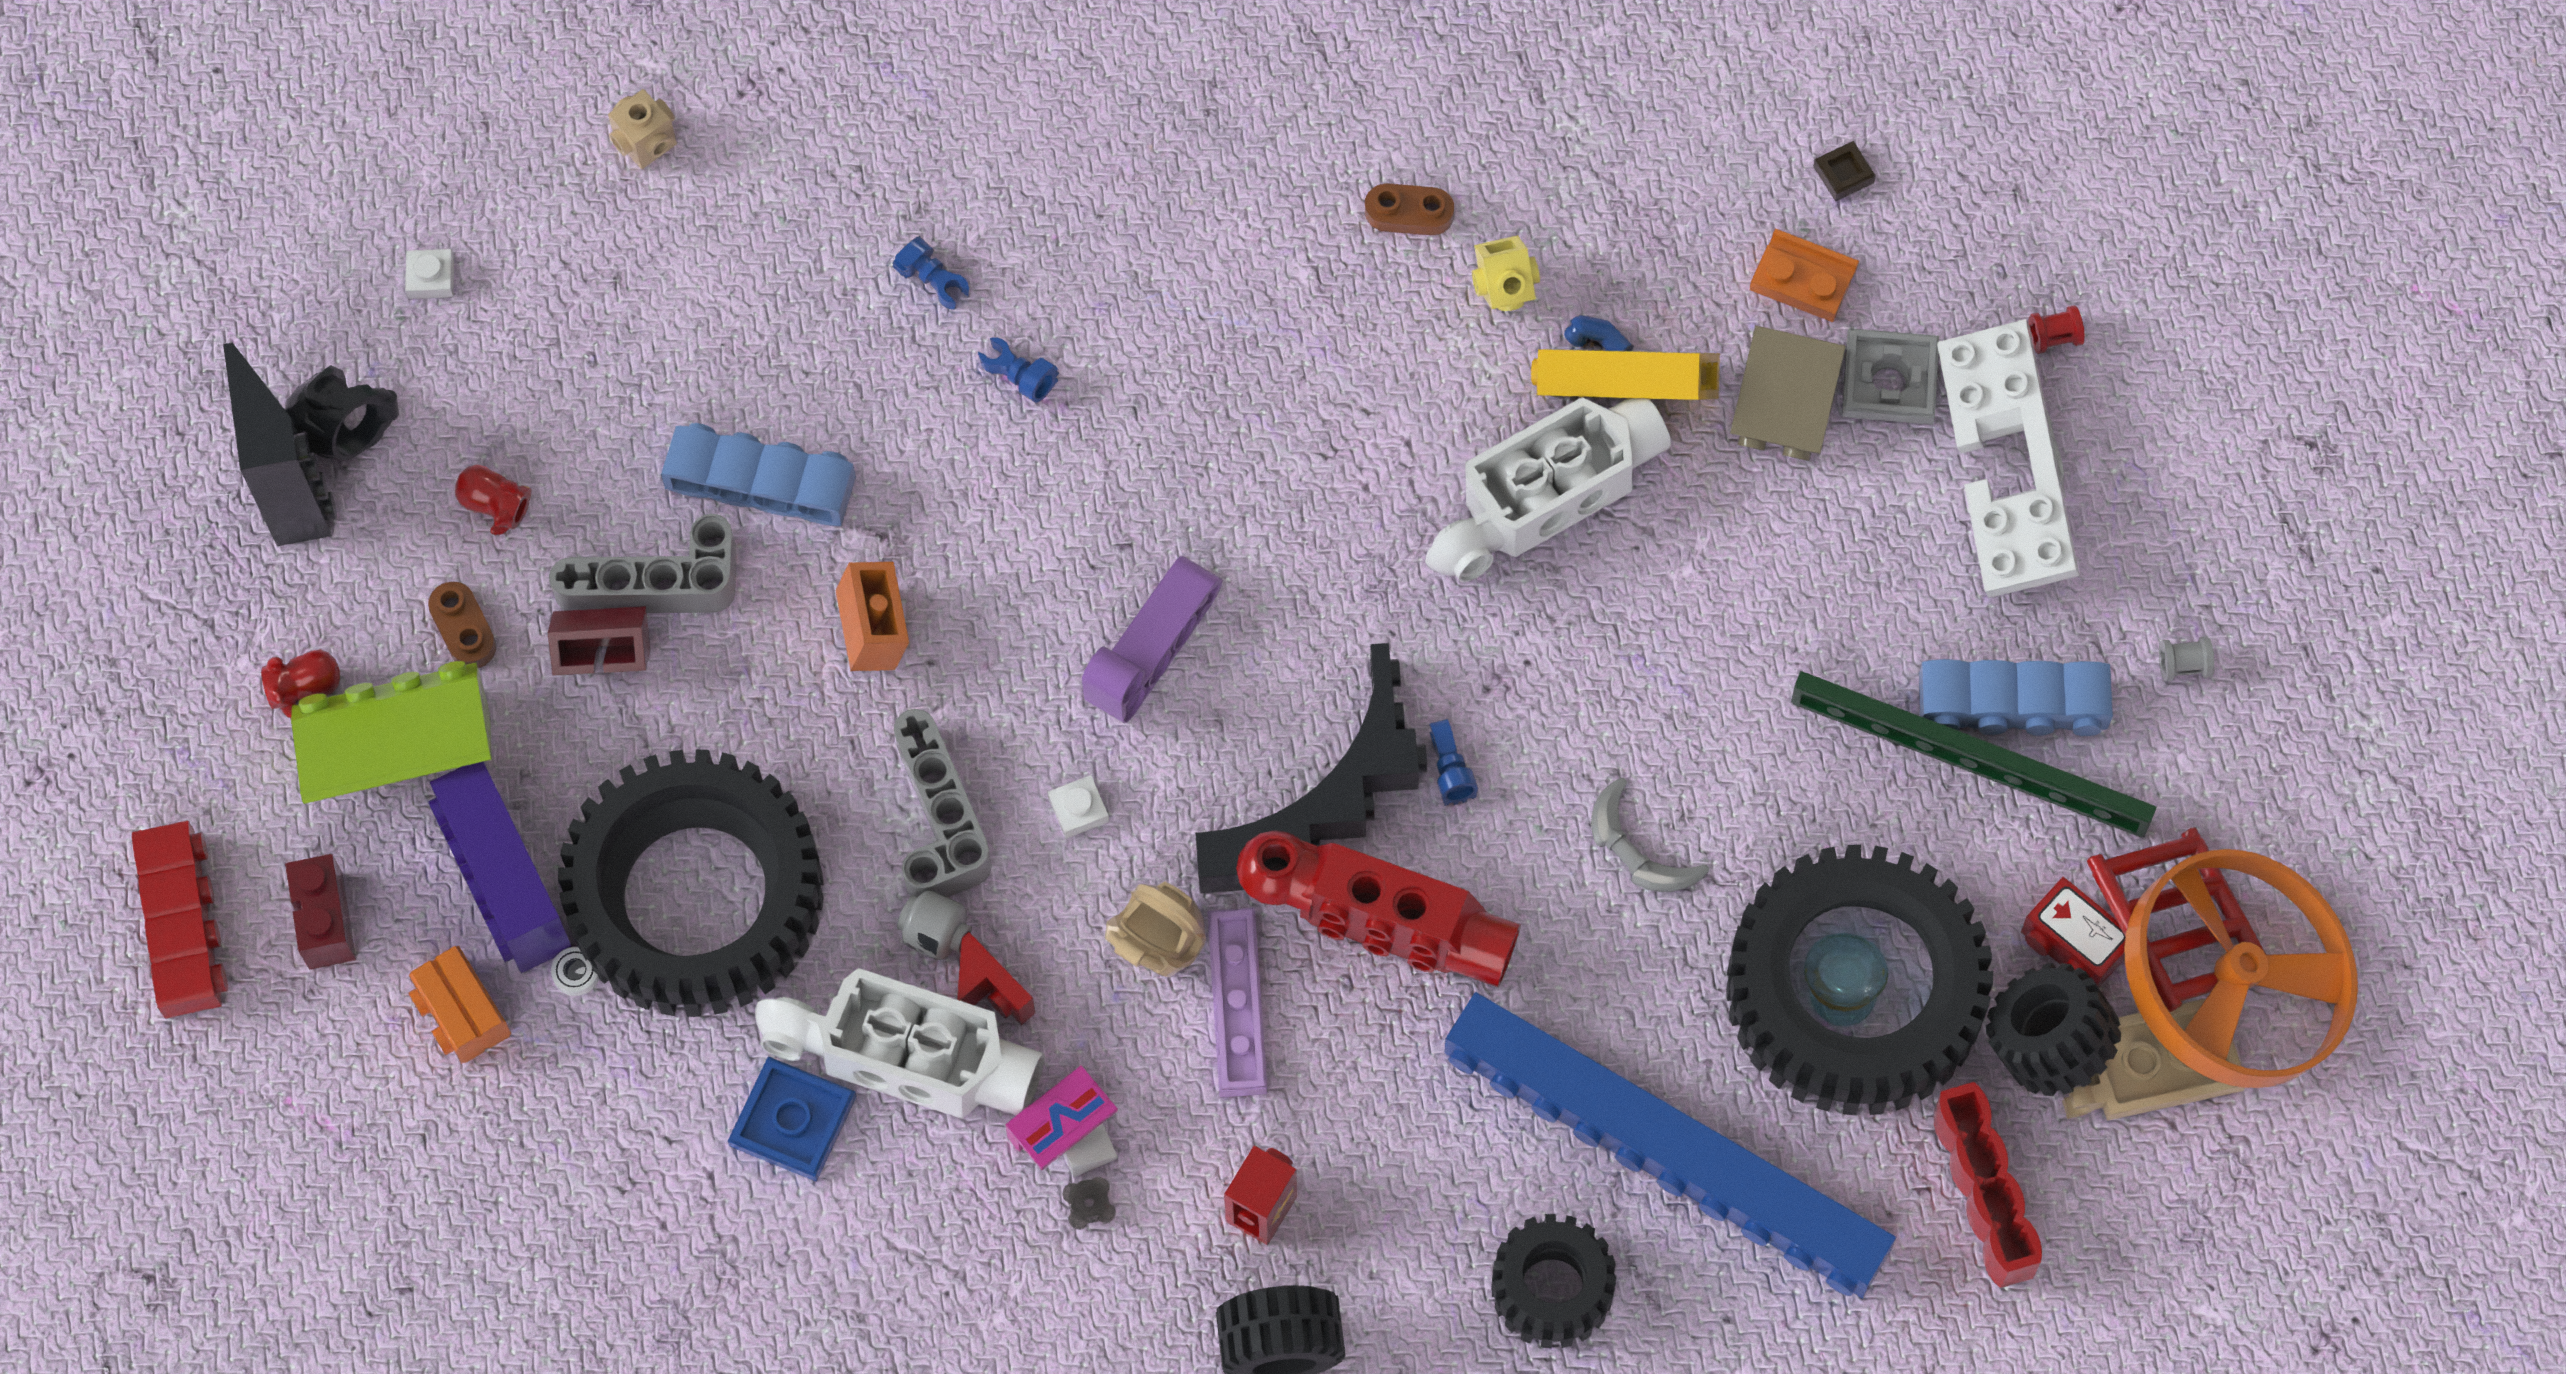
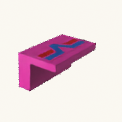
M1081 1065L1005 1124L1007 1138L1019 1152L1024 1149L1038 1167L1043 1170L1114 1115L1118 1108Z

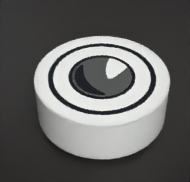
M579 947L567 948L561 951L553 960L551 975L556 987L561 992L571 996H580L590 992L597 985L599 977L594 972L590 961L585 960Z

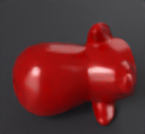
M478 464L464 469L459 474L455 484V496L462 507L472 512L491 515L494 518V524L490 532L495 536L504 534L509 529H515L520 524L527 512L532 492L531 488L518 486L513 480H507L504 476Z
M321 649L290 659L287 664H284L283 660L279 657H272L268 660L267 665L261 669L263 687L271 709H281L290 719L292 706L297 705V700L313 694H326L328 696L338 688L341 679L336 659L329 652Z

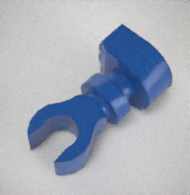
M920 236L914 238L895 256L892 267L905 278L912 277L918 271V278L925 284L930 282L931 286L936 290L941 305L947 309H956V302L945 291L949 287H957L969 297L968 282L961 275L942 269L943 263L940 260L930 258L934 249Z
M990 338L992 347L999 353H1002L998 358L990 359L978 351L983 369L992 374L1007 376L1010 382L1019 385L1018 390L1022 395L1035 403L1043 400L1058 382L1056 377L1059 372L1055 365L1044 358H1039L1032 364L1023 357L1017 358L1010 351L1007 342L1001 338Z
M1448 719L1430 723L1432 732L1429 733L1434 751L1438 757L1436 765L1441 775L1437 780L1444 806L1450 803L1457 805L1461 801L1462 803L1467 802L1469 798H1476L1478 786L1473 771L1465 767L1466 764L1463 756L1457 753L1453 732Z

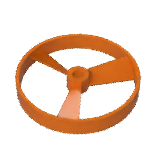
M2221 849L2196 854L2178 863L2151 884L2140 897L2130 917L2125 939V967L2136 1006L2144 1021L2162 1045L2186 1066L2201 1075L2227 1085L2243 1088L2276 1086L2299 1077L2325 1060L2346 1035L2354 1017L2358 993L2357 969L2351 944L2339 918L2329 903L2307 880L2282 863L2269 857L2243 850ZM2225 868L2252 875L2275 887L2287 896L2308 918L2319 935L2327 953L2265 955L2260 947L2251 942H2241L2233 946L2198 869ZM2170 879L2226 950L2215 963L2214 972L2218 979L2217 984L2185 1030L2173 1019L2159 996L2152 979L2147 956V928L2151 910L2161 890ZM2257 985L2334 1004V1013L2328 1033L2320 1048L2307 1062L2281 1070H2257L2226 1061L2245 998L2250 988Z

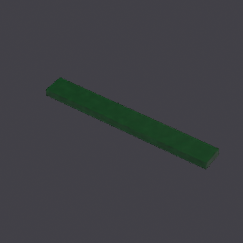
M1800 671L1791 699L1793 705L2138 837H2145L2157 806L1806 672Z

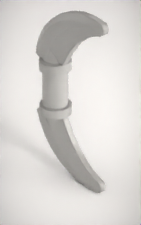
M1619 778L1608 785L1599 795L1593 807L1591 816L1593 839L1599 847L1606 846L1609 851L1613 850L1629 867L1628 871L1633 875L1631 878L1633 884L1651 891L1674 892L1693 886L1709 872L1707 865L1692 868H1674L1653 862L1646 854L1642 855L1626 838L1627 834L1622 830L1619 820L1618 806L1620 795L1627 781L1625 778Z

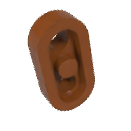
M1384 183L1373 187L1368 192L1365 198V217L1372 227L1380 231L1439 235L1448 230L1453 223L1454 202L1451 196L1440 188ZM1391 200L1395 204L1391 207H1384L1380 202ZM1432 203L1440 208L1435 211H1429L1425 206Z
M446 582L436 587L429 597L428 607L454 661H464L466 665L477 662L478 668L485 666L495 655L496 640L472 591L468 586L460 582ZM450 598L459 599L458 604L454 607L448 608L444 606L445 602ZM468 636L478 637L473 645H464L463 641Z

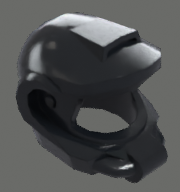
M332 365L314 374L310 379L299 385L286 400L284 408L291 417L298 434L306 433L310 453H315L325 459L339 460L351 459L375 445L383 437L384 431L390 426L392 420L397 419L399 416L397 394L394 391L386 390L385 388H371L368 384L348 388L343 370ZM366 404V413L363 420L353 430L348 429L343 423L346 416L354 409Z

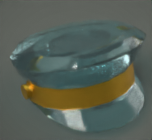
M1849 933L1827 935L1814 943L1806 956L1804 975L1815 1010L1827 1022L1837 1026L1858 1024L1871 1013L1877 997L1885 989L1888 981V967L1885 958L1875 944L1862 936Z

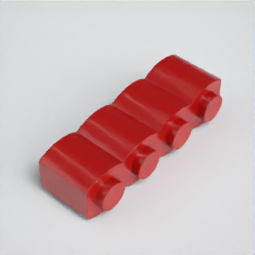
M189 821L132 832V844L138 873L139 892L145 919V933L151 961L152 981L157 1008L166 1019L222 1007L221 992L228 991V983L223 964H215L214 948L221 947V937L216 920L208 919L207 905L213 904L215 899L210 877H202L201 861L208 860L207 846L203 833H195Z
M1975 1082L1943 1090L1940 1093L1934 1110V1127L1940 1142L1951 1153L1950 1170L1953 1180L1958 1189L1967 1197L1966 1212L1969 1224L1976 1236L1984 1242L1983 1260L1986 1270L1994 1283L2000 1288L2033 1279L2042 1260V1246L2035 1228L2024 1217L2025 1200L2022 1190L2015 1178L2007 1172V1150L1999 1134L1991 1127L1992 1114L1989 1101L1983 1090Z

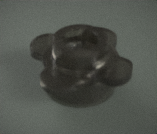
M1095 1177L1092 1180H1083L1077 1184L1069 1183L1063 1189V1199L1069 1203L1071 1211L1068 1221L1073 1228L1081 1230L1089 1223L1100 1221L1107 1224L1114 1219L1116 1210L1109 1203L1107 1193L1110 1190V1185L1105 1178ZM1087 1199H1091L1094 1202L1091 1207H1086L1084 1203Z

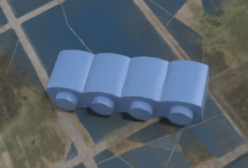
M700 423L675 427L661 473L665 489L682 495L711 498L733 506L754 507L767 513L799 517L810 522L828 526H842L856 479L853 463L848 462V459L842 454L832 451H824L822 454H807L800 446L790 442L764 445L755 436L742 432L734 433L733 436L718 435L714 429Z
M1940 659L1923 661L1919 671L1920 716L1958 731L1960 728L1969 727L1979 729L1980 733L1986 735H1998L2005 733L2009 728L2026 730L2030 735L2043 736L2053 733L2054 729L2062 728L2073 730V733L2078 736H2094L2101 733V730L2108 729L2113 717L2110 664L2092 661L2064 664L2053 661H2025L2019 663L2002 660L1966 662Z

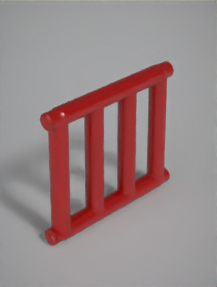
M2196 827L2183 832L2180 839L2106 860L2102 854L2088 858L2087 864L2092 871V875L2125 937L2130 917L2140 897L2127 900L2116 876L2189 855L2194 856L2210 851ZM2220 868L2198 869L2210 897H2214L2226 919L2222 922L2229 937H2235L2238 943L2251 942L2264 951ZM2178 887L2166 889L2158 895L2151 914L2189 902ZM2207 925L2152 942L2147 937V956L2152 979L2159 996L2169 1012H2173L2183 1005L2181 1001L2210 993L2218 982L2213 971L2173 984L2160 959L2219 942Z

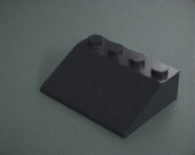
M233 342L223 344L240 471L276 545L282 546L331 537L329 520L337 518L335 501L332 492L327 490L324 473H319L315 453H310L306 433L298 434L289 414Z

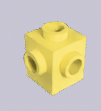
M1518 235L1474 245L1478 269L1472 270V280L1478 297L1483 296L1492 309L1498 308L1500 311L1516 310L1524 306V302L1536 299L1534 284L1540 283L1538 265L1534 256L1529 257L1528 249Z

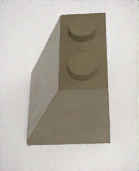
M1755 325L1730 434L1739 436L1737 445L1764 451L1766 442L1784 446L1782 455L1806 461L1810 460L1811 453L1821 454L1846 346Z

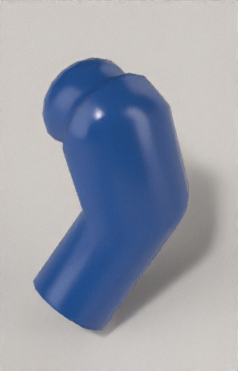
M1579 315L1570 320L1571 325L1564 331L1567 341L1575 347H1583L1588 339L1599 342L1608 351H1632L1634 347L1610 321Z

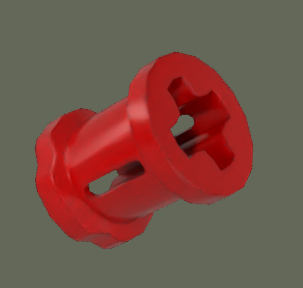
M2076 305L2068 306L2066 312L2042 317L2039 313H2034L2028 319L2034 350L2037 354L2045 353L2047 347L2071 342L2074 346L2084 344L2083 321Z

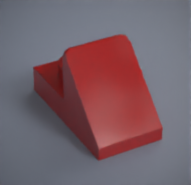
M968 932L962 937L957 1000L975 1006L990 993L987 998L993 1008L1005 1019L1012 1015L1022 1026L1035 1014L1033 997Z

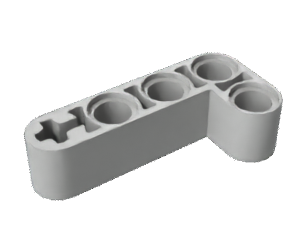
M706 514L696 519L691 527L689 556L569 557L561 559L554 564L550 570L549 581L556 602L564 611L646 606L647 613H714L728 608L734 600L737 549L731 525L727 519L718 514ZM712 537L724 539L721 544L714 547L703 545L706 540ZM718 579L722 581L720 586L715 589L708 590L702 588V585L708 580ZM618 580L629 581V584L622 590L609 589L612 583ZM663 580L676 581L669 589L659 590L655 588Z
M907 710L899 715L894 724L897 748L936 841L915 849L906 856L902 865L903 877L907 893L910 897L912 895L920 896L924 891L928 890L950 897L975 887L988 878L992 868L988 843L934 719L924 710ZM914 733H918L924 739L926 750L920 754L914 738L910 736ZM932 771H939L945 774L943 780L938 783L932 784L922 780L926 774ZM955 811L963 815L961 820L954 824H945L940 821V818L947 812ZM966 852H976L981 855L980 859L971 865H964L957 861ZM928 869L937 873L930 882L920 883L913 879L916 873L921 870Z

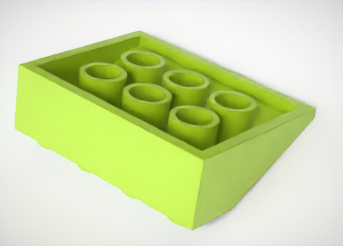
M464 661L449 662L440 666L438 672L421 676L418 672H407L392 678L391 683L374 687L372 683H360L347 688L344 694L327 697L326 694H313L302 698L298 705H293L291 724L303 804L492 760L490 711L477 662L467 665Z

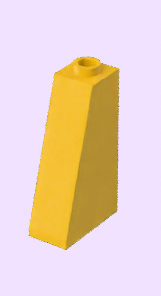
M1538 349V358H1534L1531 365V381L1534 386H1537V395L1684 400L1719 399L1720 353Z

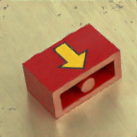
M1254 1145L1224 1193L1226 1222L1268 1245L1297 1198V1169L1292 1167L1293 1161L1276 1149L1268 1148L1265 1152Z

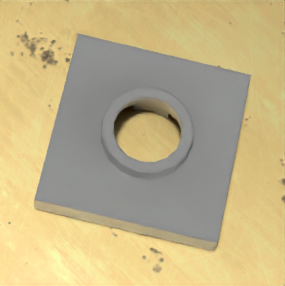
M1848 328L1842 417L1933 425L1936 406L1939 352L1937 342H1939V336ZM1890 368L1897 370L1905 379V389L1900 392V389L1887 390L1881 387V391H1879L1873 385V376L1882 369Z

